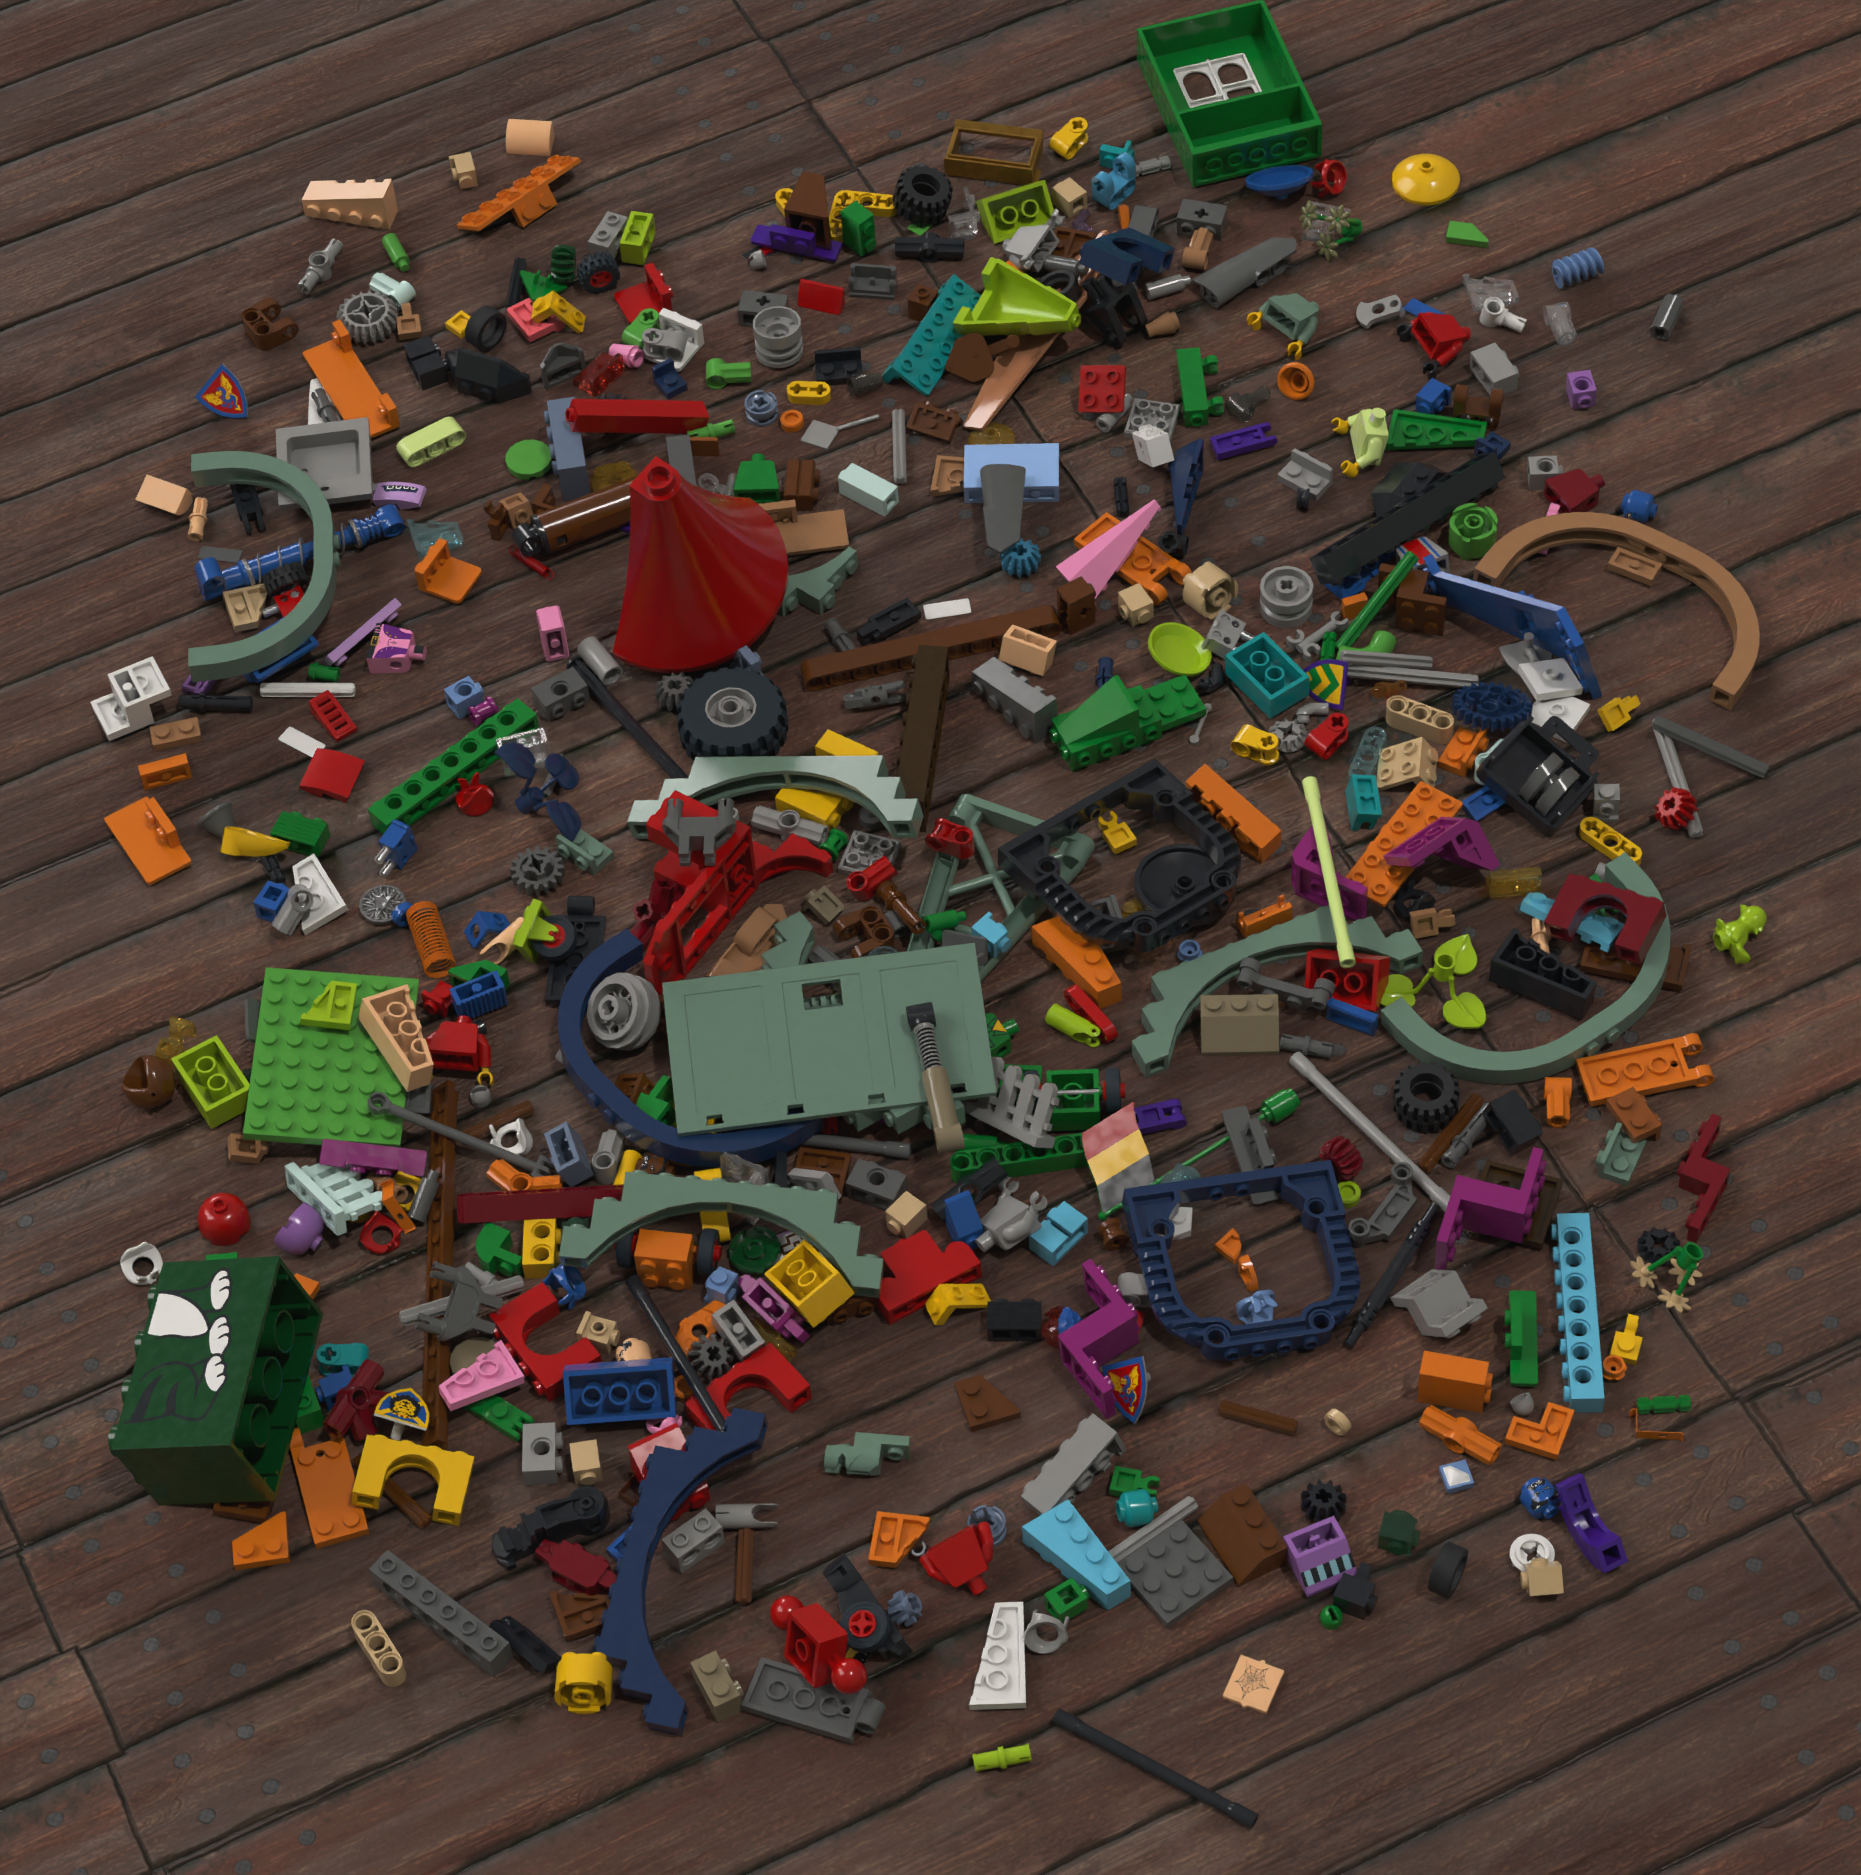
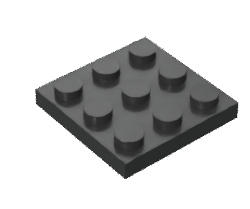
M1182 1519L1117 1563L1129 1578L1131 1588L1166 1628L1175 1624L1233 1583V1576Z

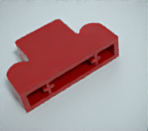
M922 1230L907 1239H901L895 1245L881 1252L884 1272L888 1277L882 1279L880 1298H877L878 1309L888 1324L891 1325L926 1307L925 1303L939 1284H969L981 1278V1262L971 1248L961 1241L950 1243L946 1247L945 1252H941L926 1230Z

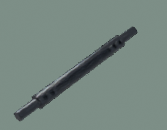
M1431 1203L1422 1219L1415 1223L1354 1320V1327L1343 1343L1347 1349L1352 1350L1363 1331L1369 1329L1430 1231L1429 1226L1440 1210L1439 1205L1436 1203Z

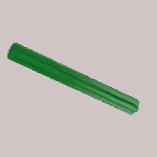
M1410 551L1406 552L1336 642L1335 646L1337 649L1341 645L1352 647L1418 562L1419 558Z

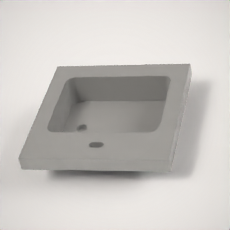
M368 417L276 429L277 458L288 462L307 474L321 489L328 504L374 499L370 421ZM278 492L280 511L302 508L293 499Z

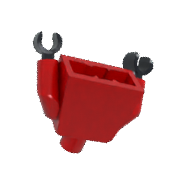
M1432 312L1419 313L1416 319L1410 321V325L1402 323L1397 327V335L1400 337L1401 342L1409 341L1411 338L1410 332H1412L1430 359L1436 360L1435 362H1426L1423 365V374L1430 371L1428 374L1429 380L1437 377V368L1440 366L1444 367L1462 351L1464 342L1468 341L1471 336L1470 329L1468 327H1460L1452 315L1435 314Z
M983 1508L984 1516L980 1519H977L974 1511L971 1513L975 1524L969 1525L932 1547L924 1541H920L923 1545V1550L920 1553L915 1548L911 1549L912 1554L920 1559L929 1577L944 1585H952L954 1588L966 1582L973 1596L988 1588L980 1574L989 1569V1563L993 1559L994 1539L989 1524L990 1515L985 1508Z

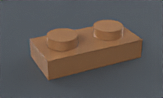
M1617 547L1608 562L1607 570L1652 586L1662 570V563Z
M198 717L149 727L154 751L202 741Z

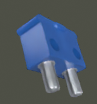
M393 819L392 824L378 841L381 851L374 860L378 864H382L384 860L386 862L379 872L380 875L387 877L394 867L401 870L418 849L411 827L396 819Z

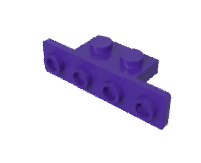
M774 224L771 227L757 225L751 238V244L831 262H836L842 249V243L833 240L831 250L819 248L816 246L815 233Z

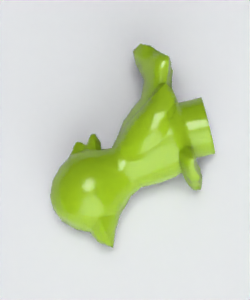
M1740 905V916L1736 921L1725 924L1720 918L1717 919L1713 940L1720 952L1729 950V954L1735 958L1736 964H1747L1751 959L1744 949V945L1748 940V934L1758 935V932H1762L1767 916L1765 911L1759 906L1748 907L1747 905Z

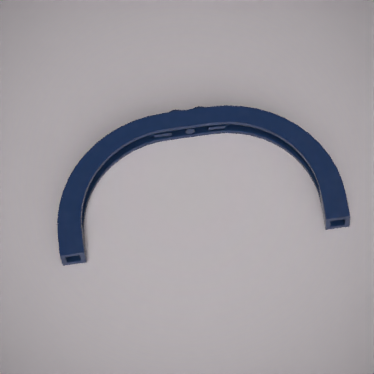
M626 928L596 948L581 962L572 974L562 994L558 1011L559 1043L564 1066L576 1088L586 1098L589 1106L593 1109L596 1108L608 1124H613L622 1134L641 1148L659 1157L682 1164L726 1168L759 1163L774 1158L778 1151L786 1153L823 1130V1118L758 1126L730 1133H704L678 1137L677 1128L666 1125L643 1112L595 1066L587 1054L581 1038L583 1020L593 990L606 977L615 973H623L643 960L642 943ZM803 1107L788 1109V1115L804 1113Z

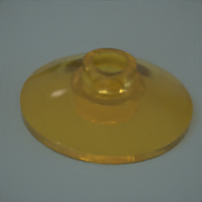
M990 422L984 431L972 430L968 438V444H1015V436L1013 431L1006 425Z

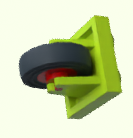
M533 899L530 906H527L524 911V921L514 934L513 945L526 961L536 964L539 955L551 961L565 959L572 954L577 945L578 937L575 927L570 920L563 916L552 915L542 901Z

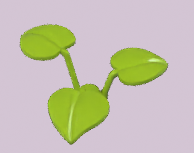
M1461 935L1442 944L1434 953V968H1429L1427 975L1415 989H1413L1411 980L1404 975H1389V982L1380 1005L1387 1007L1402 997L1412 1008L1415 1005L1413 994H1417L1430 977L1434 975L1439 982H1449L1450 996L1453 1000L1447 1001L1443 1006L1445 1020L1450 1025L1462 1029H1478L1483 1027L1486 1013L1481 1000L1469 992L1461 993L1457 997L1454 989L1453 974L1466 975L1471 973L1477 965V956L1469 935Z

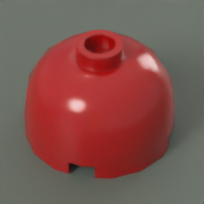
M220 1192L205 1199L199 1208L197 1222L204 1239L210 1240V1243L215 1246H228L240 1241V1237L245 1232L246 1234L248 1233L251 1218L248 1207L240 1197L231 1193Z

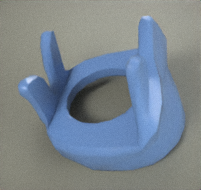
M1273 1290L1257 1291L1252 1296L1237 1302L1238 1318L1245 1324L1273 1320V1307L1278 1306L1275 1302Z

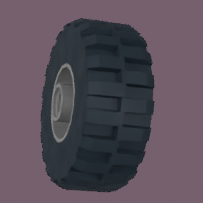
M735 667V669L721 668L713 673L710 671L704 674L701 679L697 678L691 683L690 688L684 691L677 705L676 718L680 742L692 760H695V757L775 756L787 738L788 717L786 702L778 686L773 684L771 679L765 675L761 676L759 672L754 670L748 671L741 667Z

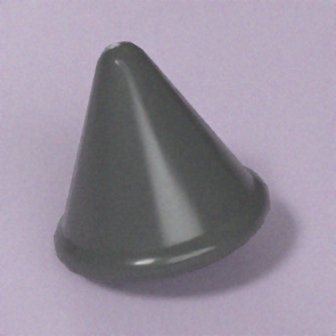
M226 801L211 809L198 820L197 827L223 839L224 827H235L232 802Z

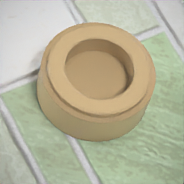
M1331 1409L1324 1416V1421L1328 1428L1337 1435L1344 1436L1351 1429V1423L1348 1418L1337 1409Z

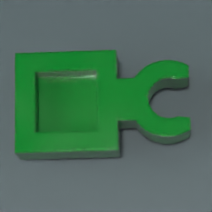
M1115 1466L1109 1492L1110 1495L1120 1497L1123 1492L1145 1489L1151 1497L1157 1499V1491L1151 1490L1149 1487H1160V1478L1156 1476L1142 1478L1141 1470Z

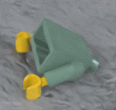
M1296 293L1282 296L1274 295L1268 298V301L1259 308L1258 313L1251 312L1248 314V326L1252 324L1253 330L1257 331L1262 327L1261 319L1264 318L1292 340L1297 339V342H1292L1288 345V356L1291 352L1297 351L1295 353V360H1299L1302 356L1301 347L1309 342L1318 326L1319 305L1315 301L1308 302Z

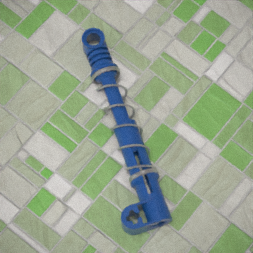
M385 505L376 511L375 517L373 515L369 516V519L365 517L364 521L362 519H350L347 521V528L341 523V530L336 532V535L339 534L341 548L343 547L342 553L339 554L343 555L345 546L354 544L360 549L370 541V538L374 540L375 536L379 538L382 534L385 537H395L401 534L406 526L396 505ZM299 538V543L284 548L278 546V550L262 556L258 553L257 558L249 561L241 559L235 566L224 570L220 569L217 560L213 557L200 560L195 565L194 570L203 599L206 602L222 596L224 591L258 585L261 583L264 574L286 563L301 562L302 566L306 565L307 560L314 559V540L305 543Z

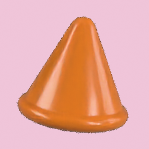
M1298 362L1288 363L1280 369L1277 376L1280 392L1289 399L1303 400L1314 389V376L1311 370L1304 364Z

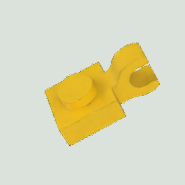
M1637 695L1632 698L1627 696L1622 700L1620 697L1614 698L1599 708L1597 712L1607 731H1614L1631 719L1628 712L1638 707L1641 703Z
M1628 1314L1624 1333L1619 1331L1615 1333L1610 1355H1617L1625 1363L1636 1366L1643 1337L1635 1336L1639 1316Z

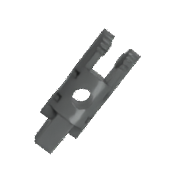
M900 680L855 689V692L843 695L845 708L865 710L906 702V694L904 693L887 696L888 692L904 689V681Z

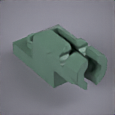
M856 1432L854 1446L850 1444L826 1446L824 1457L825 1473L840 1474V1471L845 1467L847 1475H880L883 1457L896 1461L910 1459V1436Z

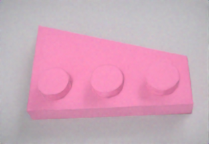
M502 1340L494 1344V1349L489 1353H482L470 1367L462 1368L439 1385V1393L449 1410L453 1411L523 1384L524 1375Z

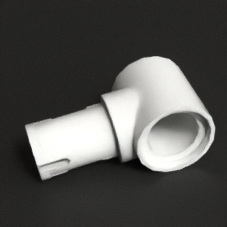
M1490 297L1484 302L1480 314V322L1484 326L1495 327L1497 325H1504L1519 333L1522 332L1527 319L1508 312L1509 309L1504 308V303L1499 298Z

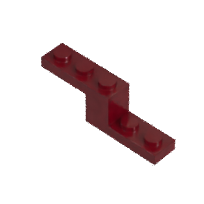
M1713 1113L1708 1122H1702L1698 1131V1136L1700 1137L1697 1142L1692 1141L1687 1152L1689 1157L1686 1162L1682 1161L1676 1174L1680 1176L1679 1188L1699 1195L1696 1202V1208L1698 1209L1695 1214H1689L1685 1224V1228H1688L1687 1240L1694 1243L1698 1242L1729 1182L1730 1168L1705 1159L1720 1132L1722 1117Z

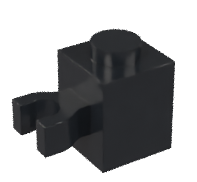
M1361 1562L1356 1576L1343 1573L1333 1595V1605L1337 1606L1341 1612L1361 1620H1365L1368 1611H1374L1378 1596L1375 1595V1584L1369 1582L1371 1578V1565Z

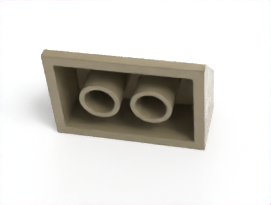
M1278 994L1200 995L1201 1056L1279 1054Z

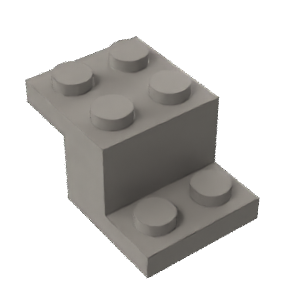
M1431 1269L1390 1297L1395 1307H1406L1422 1335L1451 1338L1460 1332L1459 1328L1461 1326L1477 1321L1481 1317L1480 1313L1488 1309L1483 1299L1470 1298L1454 1270Z

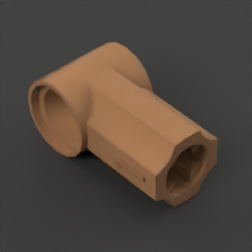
M1200 227L1198 230H1194L1189 247H1185L1183 252L1182 267L1206 270L1209 250L1213 241V233L1207 228Z

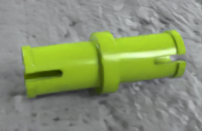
M1029 1743L1006 1749L1001 1746L997 1747L998 1750L973 1754L976 1772L998 1767L1007 1769L1008 1765L1032 1762Z

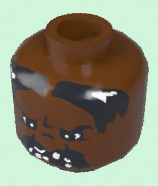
M646 1153L637 1160L635 1170H643L653 1175H659L660 1173L675 1175V1167L671 1166L670 1160Z

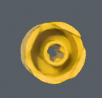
M594 1652L592 1654L564 1653L556 1669L554 1695L556 1703L560 1707L561 1703L568 1706V1711L577 1714H592L599 1712L600 1707L605 1704L607 1707L611 1702L613 1668L607 1661V1656L601 1652Z

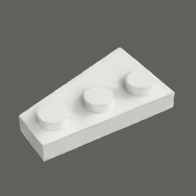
M315 854L292 866L295 885H305L311 892L314 900L312 907L302 917L301 925L305 936L349 910ZM305 893L298 894L299 903L306 899Z

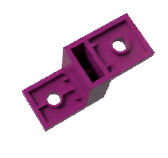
M1533 1147L1520 1190L1457 1175L1436 1240V1270H1446L1448 1262L1453 1263L1456 1254V1247L1454 1246L1456 1240L1460 1241L1463 1229L1522 1243L1524 1234L1530 1233L1533 1221L1531 1216L1533 1212L1536 1213L1539 1203L1538 1193L1543 1190L1546 1176L1544 1174L1547 1161L1543 1160L1544 1149Z
M1090 1258L1082 1263L1085 1291L1098 1306L1099 1310L1059 1334L1058 1341L1062 1363L1108 1420L1116 1415L1114 1403L1117 1401L1113 1394L1115 1387L1107 1375L1102 1376L1099 1372V1367L1139 1343L1138 1331L1140 1328L1136 1320L1138 1313L1131 1303L1126 1304L1122 1299L1123 1295L1116 1284L1111 1285L1107 1280L1108 1276L1101 1265L1096 1266Z

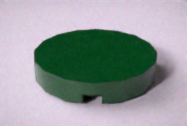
M761 1226L752 1227L753 1229L747 1231L746 1229L740 1231L732 1239L729 1246L730 1261L735 1270L742 1275L749 1274L752 1277L763 1276L765 1272L780 1261L782 1256V1246L777 1235L770 1229Z

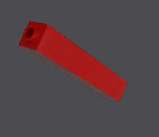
M572 399L569 408L566 409L565 419L566 422H569L572 432L687 434V431L706 427L709 415L704 401Z

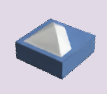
M1466 1460L1439 1466V1473L1447 1494L1474 1487V1481Z

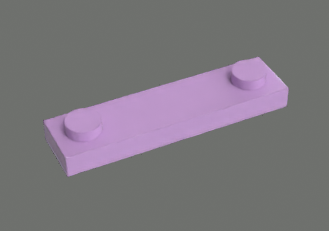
M394 598L321 661L324 666H332L334 664L338 667L348 658L345 654L372 632L377 623H382L384 620L389 623L398 615L396 610L401 606V603Z

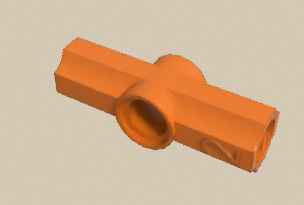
M1433 1405L1425 1409L1419 1421V1427L1442 1439L1445 1446L1451 1451L1458 1454L1465 1452L1488 1466L1496 1461L1502 1449L1501 1443L1479 1432L1476 1425L1469 1419L1464 1417L1456 1419Z

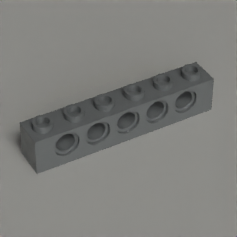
M389 1550L369 1568L375 1587L494 1678L513 1659L510 1643Z

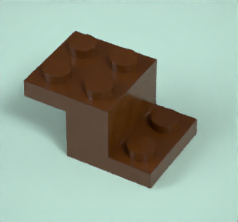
M1381 563L1378 588L1395 566ZM1411 569L1385 603L1396 605L1395 628L1443 636L1447 598L1428 595L1429 572Z

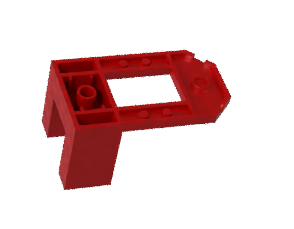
M676 790L670 797L664 799L660 809L655 815H651L646 823L648 839L668 849L667 855L662 861L659 860L654 867L655 879H668L679 884L685 891L682 897L672 904L669 913L664 919H660L656 924L643 959L645 979L651 982L658 996L662 995L663 992L662 983L678 981L680 978L684 980L758 889L751 828L737 820L736 830L732 837L716 850L715 866H705L703 850H692L690 866H680L679 848L667 837L662 828V821L667 817V801L674 799V805H676V799L683 801L682 817H717L718 811ZM699 907L708 911L709 914L703 925L693 932L690 941L686 946H683L681 929Z

